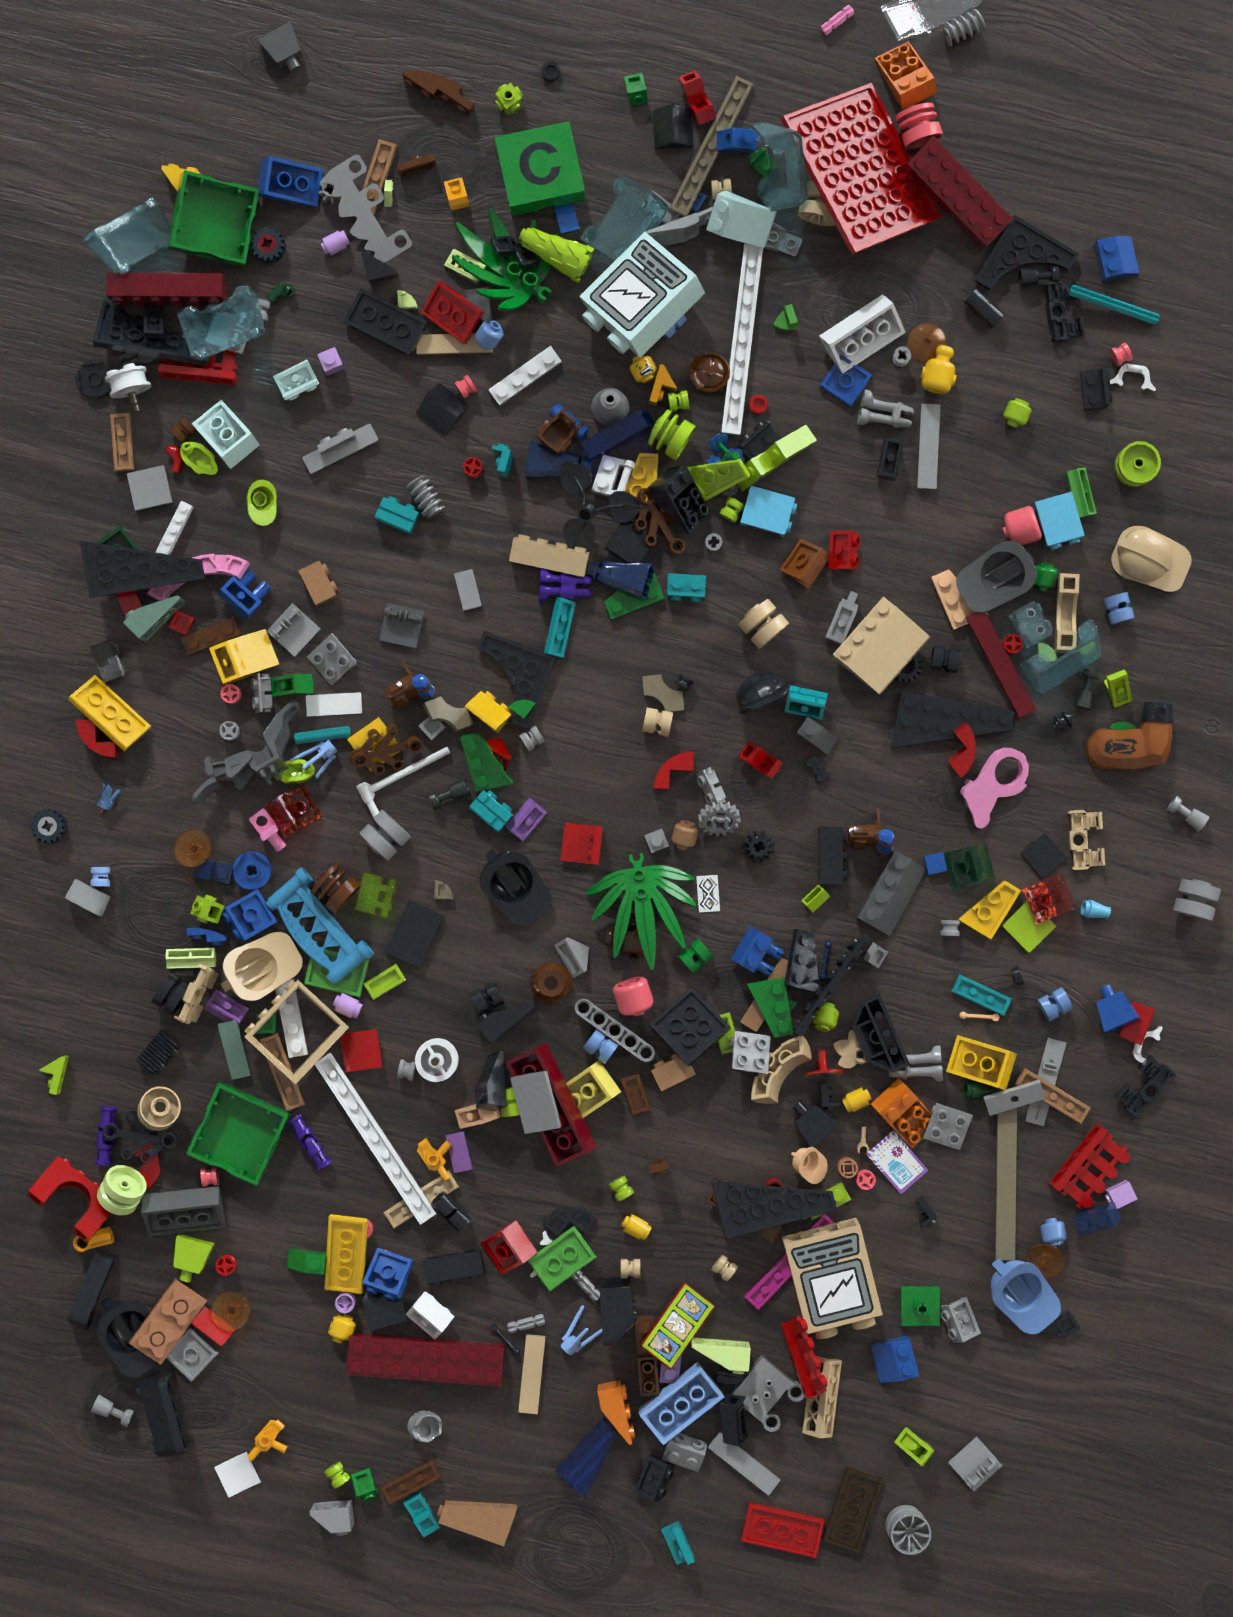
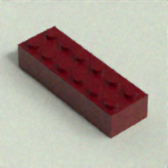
M934 136L928 139L902 166L980 249L987 247L1013 220Z
M107 273L106 296L118 307H126L127 304H134L136 307H144L146 304L163 305V307H165V304H172L173 307H184V304H192V307L211 305V307L220 308L222 305H227L228 282L222 273Z
M543 1043L506 1062L513 1077L547 1071L561 1127L540 1131V1134L556 1167L587 1154L597 1147L547 1043Z

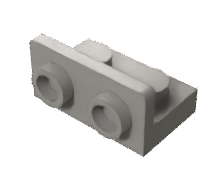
M963 1297L949 1305L940 1306L941 1318L947 1326L948 1336L953 1343H962L981 1334L967 1297Z

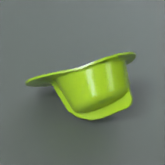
M255 481L249 487L246 496L249 517L254 523L261 526L269 525L276 517V490L269 481Z

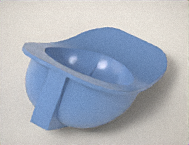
M999 1258L992 1263L993 1267L997 1270L991 1279L992 1300L1020 1330L1028 1334H1038L1058 1318L1061 1312L1059 1298L1036 1265L1020 1260H1012L1004 1264Z

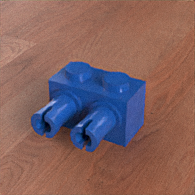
M249 568L246 569L240 580L233 576L220 589L218 594L246 621L260 608L261 599L271 590L268 585L265 587L266 583L264 581H261L252 592L247 589V585L256 578V574L254 572L251 573L252 570Z
M749 926L731 960L753 973L757 970L769 977L772 973L767 971V969L773 971L774 966L763 961L762 958L766 953L779 960L781 956L777 952L783 955L784 950L772 944V938Z

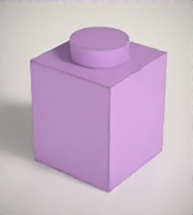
M335 347L317 354L327 376L345 369Z
M1127 1180L1105 1189L1107 1203L1115 1202L1117 1209L1137 1200L1133 1188Z

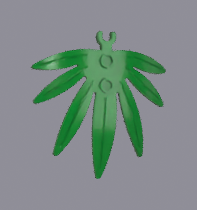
M490 208L489 218L495 237L510 236L493 208ZM532 220L530 228L537 229L535 220ZM456 222L459 234L472 253L497 275L455 255H452V260L477 279L494 286L508 288L477 289L476 293L478 295L497 300L508 299L498 305V309L501 311H512L522 307L532 295H535L539 302L545 303L546 297L542 294L550 296L552 291L540 285L547 277L552 265L541 258L539 267L520 269L514 255H505L509 262L502 256H496L494 250L462 224Z
M640 853V860L634 861L632 854H630L629 861L634 868L619 870L603 877L586 894L587 896L595 895L614 886L598 904L592 916V922H594L615 903L623 891L626 892L619 907L613 939L614 959H617L624 942L630 921L632 902H635L636 925L641 947L648 966L653 971L656 955V929L651 899H653L659 915L682 949L686 948L678 921L671 907L656 887H660L677 900L696 908V903L684 890L666 880L694 882V877L682 870L669 866L652 865L642 867L644 862L643 854Z

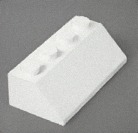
M882 294L819 336L825 350L843 374L851 369L853 365H857L906 332L894 304ZM843 355L852 362L848 364L844 360H840L839 356Z

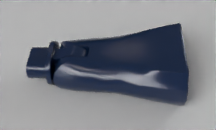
M530 441L525 478H561V467L564 462L581 464L591 471L592 461L584 460L583 457L581 458L576 454L566 451L557 455L543 444Z
M590 562L586 576L593 578L594 581L645 600L650 590L648 583L652 582L654 576V564L597 562L596 564Z

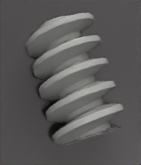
M973 9L971 14L966 12L964 17L960 15L957 20L953 18L950 23L944 22L943 33L948 45L951 47L953 39L958 44L960 36L963 40H966V33L973 37V30L980 34V27L984 31L986 28L979 11Z
M423 475L411 481L406 488L412 490L410 493L412 497L417 496L414 502L420 503L418 509L423 510L422 516L430 518L441 512L445 506H438L441 499H434L437 496V492H430L434 487H427L430 480H423L425 476Z

